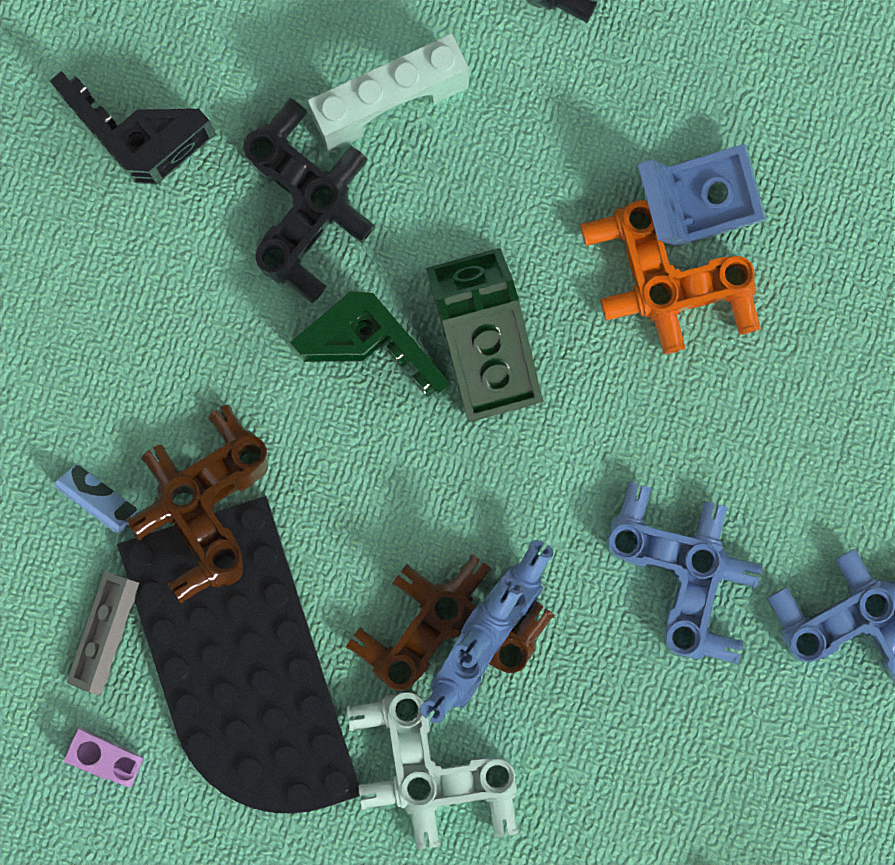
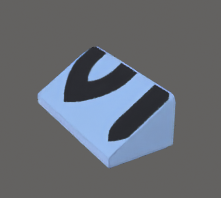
M79 465L73 466L54 484L56 485L55 488L114 532L122 533L128 525L126 518L132 517L137 513L136 507Z

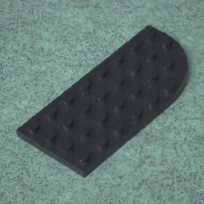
M263 496L214 512L223 528H229L235 537L243 559L242 576L238 581L230 585H221L218 588L208 586L184 601L181 605L176 600V596L172 594L167 582L173 581L197 566L196 561L198 560L175 525L149 533L140 541L134 538L118 543L117 547L127 578L139 583L135 594V604L177 736L188 759L202 777L230 799L247 807L272 813L295 814L311 812L360 797L356 772L268 497ZM222 556L216 560L214 565L220 569H227L234 564L235 560L230 556Z

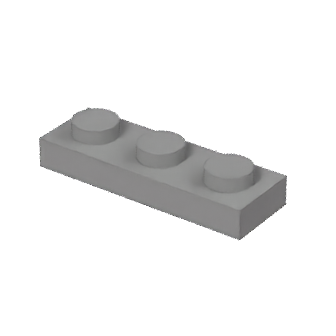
M104 571L66 683L101 696L105 682L109 677L114 655L122 639V632L128 614L135 601L138 582Z

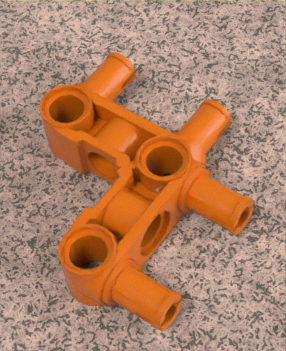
M638 200L630 203L628 206L616 208V211H613V216L580 224L585 246L616 238L624 242L635 283L632 291L600 299L605 321L636 313L647 317L651 322H655L664 355L686 349L677 317L681 314V311L723 300L731 304L739 335L761 330L753 300L757 290L754 281V268L746 258L741 256L721 257L709 260L702 267L682 272L679 268L675 269L673 265L669 264L664 242L657 239L649 205L644 200ZM634 212H643L648 216L650 226L642 230L636 229L631 225L629 216ZM733 266L740 268L745 275L744 283L741 285L730 284L725 277L726 268ZM654 286L665 287L670 294L669 302L664 305L655 304L649 296L650 289Z

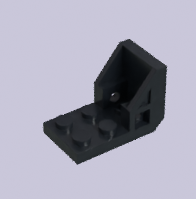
M61 71L50 80V83L61 98L135 183L158 185L216 135L209 119L199 108L136 110L117 126L114 119L101 105L96 109L91 106L96 101L76 76L69 80ZM143 142L140 147H136L137 143Z

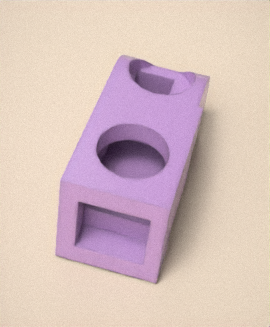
M79 726L63 762L105 780L109 779L121 785L132 787L144 757Z

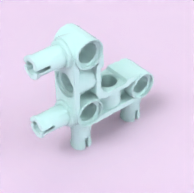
M401 692L385 695V697L381 698L382 702L347 706L348 717L365 716V718L349 720L350 731L385 725L386 729L390 728L397 776H393L394 780L365 785L359 784L360 796L377 795L361 798L362 810L397 804L398 807H402L412 817L416 843L415 849H426L425 831L428 833L430 848L441 845L435 810H438V806L485 799V802L490 804L494 830L493 836H505L503 819H506L508 835L519 833L513 798H516L518 791L512 765L507 760L498 757L470 759L468 764L441 767L440 764H436L435 760L431 759L427 733L430 731L429 717L425 718L421 714L420 708L423 700L419 695L413 692ZM405 698L414 700L419 708L418 715L410 721L400 719L396 713L397 703ZM494 765L505 767L509 773L507 782L500 787H494L486 780L488 769ZM422 777L429 782L431 791L425 798L416 799L409 794L408 784L412 779Z

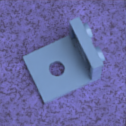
M745 144L670 167L653 159L637 164L658 241L679 247L767 220L747 145ZM722 182L727 186L728 196L723 203L713 204L708 197L709 189L713 184Z

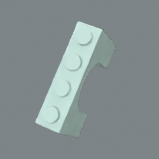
M450 34L309 99L311 115L330 153L364 137L362 129L369 121L399 104L425 95H429L433 104L468 89L469 68L453 34Z

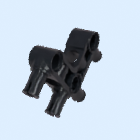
M289 98L269 124L266 122L263 125L261 124L257 130L247 135L244 141L243 149L251 166L268 182H276L291 194L294 205L278 226H272L265 234L256 250L255 259L264 275L270 277L277 284L281 283L284 285L287 283L313 304L325 291L327 285L301 265V259L328 225L336 223L361 243L367 239L375 228V224L350 205L351 200L348 199L349 188L347 186L368 159L359 150L350 145L330 171L325 170L323 172L288 144L289 141L286 138L307 114V110L294 99ZM259 142H268L273 146V149L267 158L258 159L252 155L254 145ZM321 189H327L334 195L332 202L325 207H318L312 202L314 193ZM273 249H278L285 254L283 263L276 268H270L264 264L265 254Z

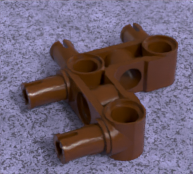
M229 404L220 407L221 415L216 409L208 418L226 445L187 469L178 471L163 445L153 447L159 462L150 450L143 454L142 461L146 463L159 483L157 487L158 494L155 497L156 502L132 517L126 518L128 526L132 532H135L134 535L138 541L167 522L170 525L174 524L198 560L196 561L197 566L173 581L167 582L169 589L176 596L175 598L180 605L208 586L218 588L221 585L235 583L241 578L244 565L241 551L229 528H223L213 513L214 504L236 490L244 491L261 479L268 470V455L265 443L250 430L245 431ZM247 453H255L260 456V459L253 464H245L240 461L241 457ZM181 493H188L193 496L192 501L186 505H178L173 502L174 498ZM222 556H230L235 560L234 564L227 569H220L214 565L216 560Z
M471 554L452 582L448 580L447 583L439 584L437 582L434 585L412 569L409 564H406L401 573L411 579L413 583H408L398 575L392 584L419 602V608L422 610L394 648L391 645L389 648L385 647L361 627L353 636L362 641L366 647L364 648L351 639L345 648L350 649L374 667L372 670L375 673L374 675L390 688L405 690L411 687L430 666L428 660L442 641L450 637L454 639L460 637L464 624L476 608V605L472 603L473 598L470 596L492 568L483 562L473 575L471 572L480 559ZM450 597L457 602L458 613L453 619L443 620L437 616L435 606L441 598ZM534 601L532 607L515 629L512 628L489 665L505 673L521 671L536 651L537 645L534 642L551 619L555 617V614L546 609L539 620L535 621V618L544 606ZM514 644L520 649L522 653L521 660L516 666L507 667L500 662L499 652L504 645ZM396 661L406 662L412 670L410 679L403 684L394 682L389 676V668Z

